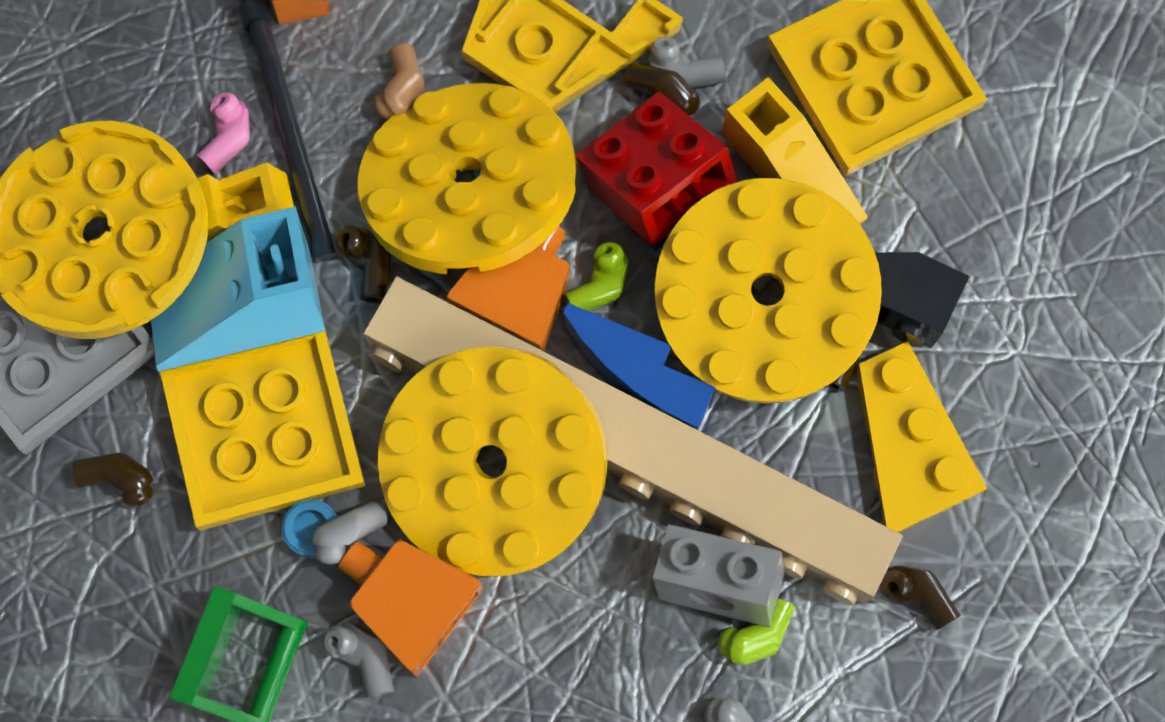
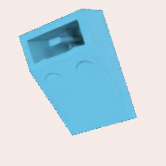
M296 206L240 219L206 243L202 260L191 282L172 305L151 320L155 361L158 372L325 331L310 250Z

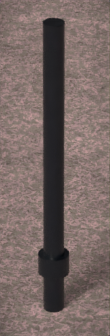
M241 0L242 3L239 5L238 11L244 30L251 33L315 261L324 262L331 260L337 254L271 26L274 24V17L269 0Z

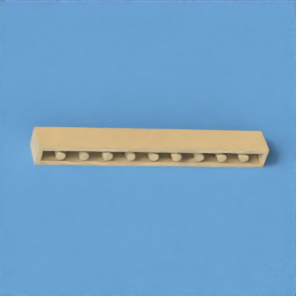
M397 276L363 333L368 348L373 350L370 356L381 365L396 372H400L402 366L418 373L432 362L446 355L483 346L518 348L549 360L557 365V368L566 374L590 399L597 412L605 436L607 472L621 478L619 486L622 489L644 500H649L652 494L671 504L669 512L675 517L694 526H700L701 522L704 521L721 530L720 537L782 551L785 574L797 579H802L804 574L824 583L823 592L846 605L854 606L856 600L865 604L875 596L903 538V535Z

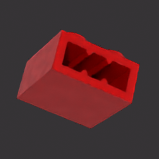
M661 92L656 93L642 105L636 107L629 115L600 137L591 141L588 146L575 155L588 189L652 247L666 238L681 217L702 198L722 187L737 182L727 146Z

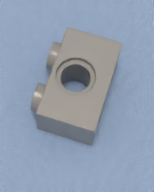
M668 524L652 579L659 600L770 627L784 578L782 551Z

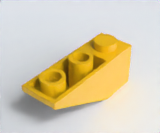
M769 77L726 110L721 135L759 178L787 179L814 187L839 202L853 215L860 225L867 220L868 216L806 118Z

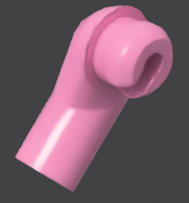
M229 92L221 93L212 100L210 111L215 115L216 137L196 155L203 166L213 175L219 172L244 149L250 139L249 111L243 101L238 100L234 94Z

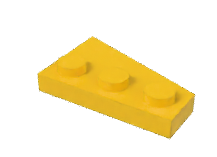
M908 341L857 366L856 375L866 434H869L874 463L873 476L875 488L879 492L883 516L881 520L882 525L900 533L988 489Z

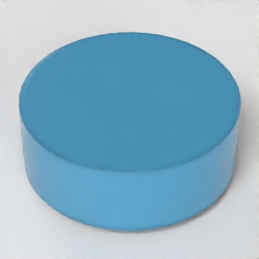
M310 499L296 503L286 512L282 521L284 541L297 555L310 559L316 558V545L312 543L315 531L319 526L338 516L328 504L320 500Z

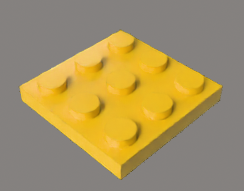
M841 0L769 35L767 40V47L845 176L982 108L987 101L984 92L926 0Z
M326 329L323 332L160 371L194 522L199 531L291 507L296 503L306 500H317L366 486Z

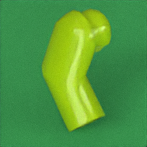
M607 242L595 250L594 259L596 261L590 282L564 293L566 303L591 312L614 302L620 297L629 271V261L623 253L622 247L616 243Z
M778 598L770 627L756 624L740 630L735 627L726 628L718 639L720 654L723 657L731 658L733 663L748 665L771 657L779 649L796 607Z

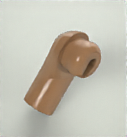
M408 43L397 45L388 51L395 76L385 86L384 92L378 93L374 99L376 112L385 120H388L394 114L399 116L410 110L415 100L425 90L423 76L413 45Z

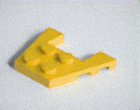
M480 0L462 48L463 60L498 84L512 86L529 93L543 101L556 113L649 52L652 43L658 38L671 37L676 34L682 27L683 17L657 0H637L615 30L610 32L564 0Z

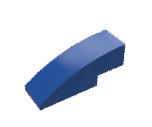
M567 303L563 312V329L580 354L605 382L699 430L716 387L666 367L671 350L669 344Z

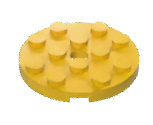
M488 83L456 85L421 94L415 100L410 110L399 116L394 114L377 130L360 164L358 173L359 202L375 238L390 254L404 263L424 271L447 274L448 268H470L477 266L480 272H485L522 258L541 245L557 229L569 211L574 199L577 162L567 128L559 116L543 101L512 86ZM457 169L460 172L466 170L479 171L481 169L480 175L472 182L457 183L454 181L457 176Z
M84 122L60 129V136L48 141L35 151L30 147L27 148L13 161L0 178L1 297L15 311L43 330L63 337L96 339L115 336L136 329L151 321L172 305L191 282L200 265L207 243L209 226L206 198L197 176L182 155L164 138L145 128L125 122ZM97 217L107 218L110 232L105 231L101 237L90 240L89 243L86 242L83 238V230L86 224Z
M756 178L736 182L712 192L692 206L681 217L667 238L659 258L655 279V302L659 323L664 337L676 357L696 379L716 387L715 391L734 399L754 403H781L807 397L828 386L843 375L861 355L873 334L880 311L882 294L881 276L875 251L867 234L853 215L835 199L814 187L796 181L777 178ZM772 275L782 284L784 295L778 303L765 306L759 304L753 298L751 286L759 277Z
M506 346L474 347L454 352L432 362L419 371L399 392L388 411L380 434L378 447L379 480L383 496L395 522L409 540L420 550L468 574L479 576L513 575L537 568L554 559L566 550L589 524L600 503L607 475L606 441L601 422L590 399L566 374L557 368V365L541 356L518 348ZM483 446H497L506 455L507 465L502 475L493 478L485 474L480 469L479 464L476 463V458Z

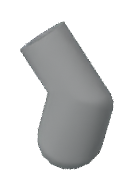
M373 500L319 526L312 539V543L316 545V559L324 564L341 562L347 553L345 545L367 536L388 524L390 513L387 506L381 501Z
M342 623L328 630L324 637L326 652L330 656L340 658L361 670L366 698L394 693L386 647L376 635L352 623Z

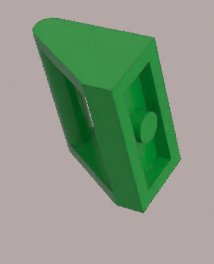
M214 586L169 698L233 722H270L308 622L234 592ZM241 612L282 626L248 714L207 699Z

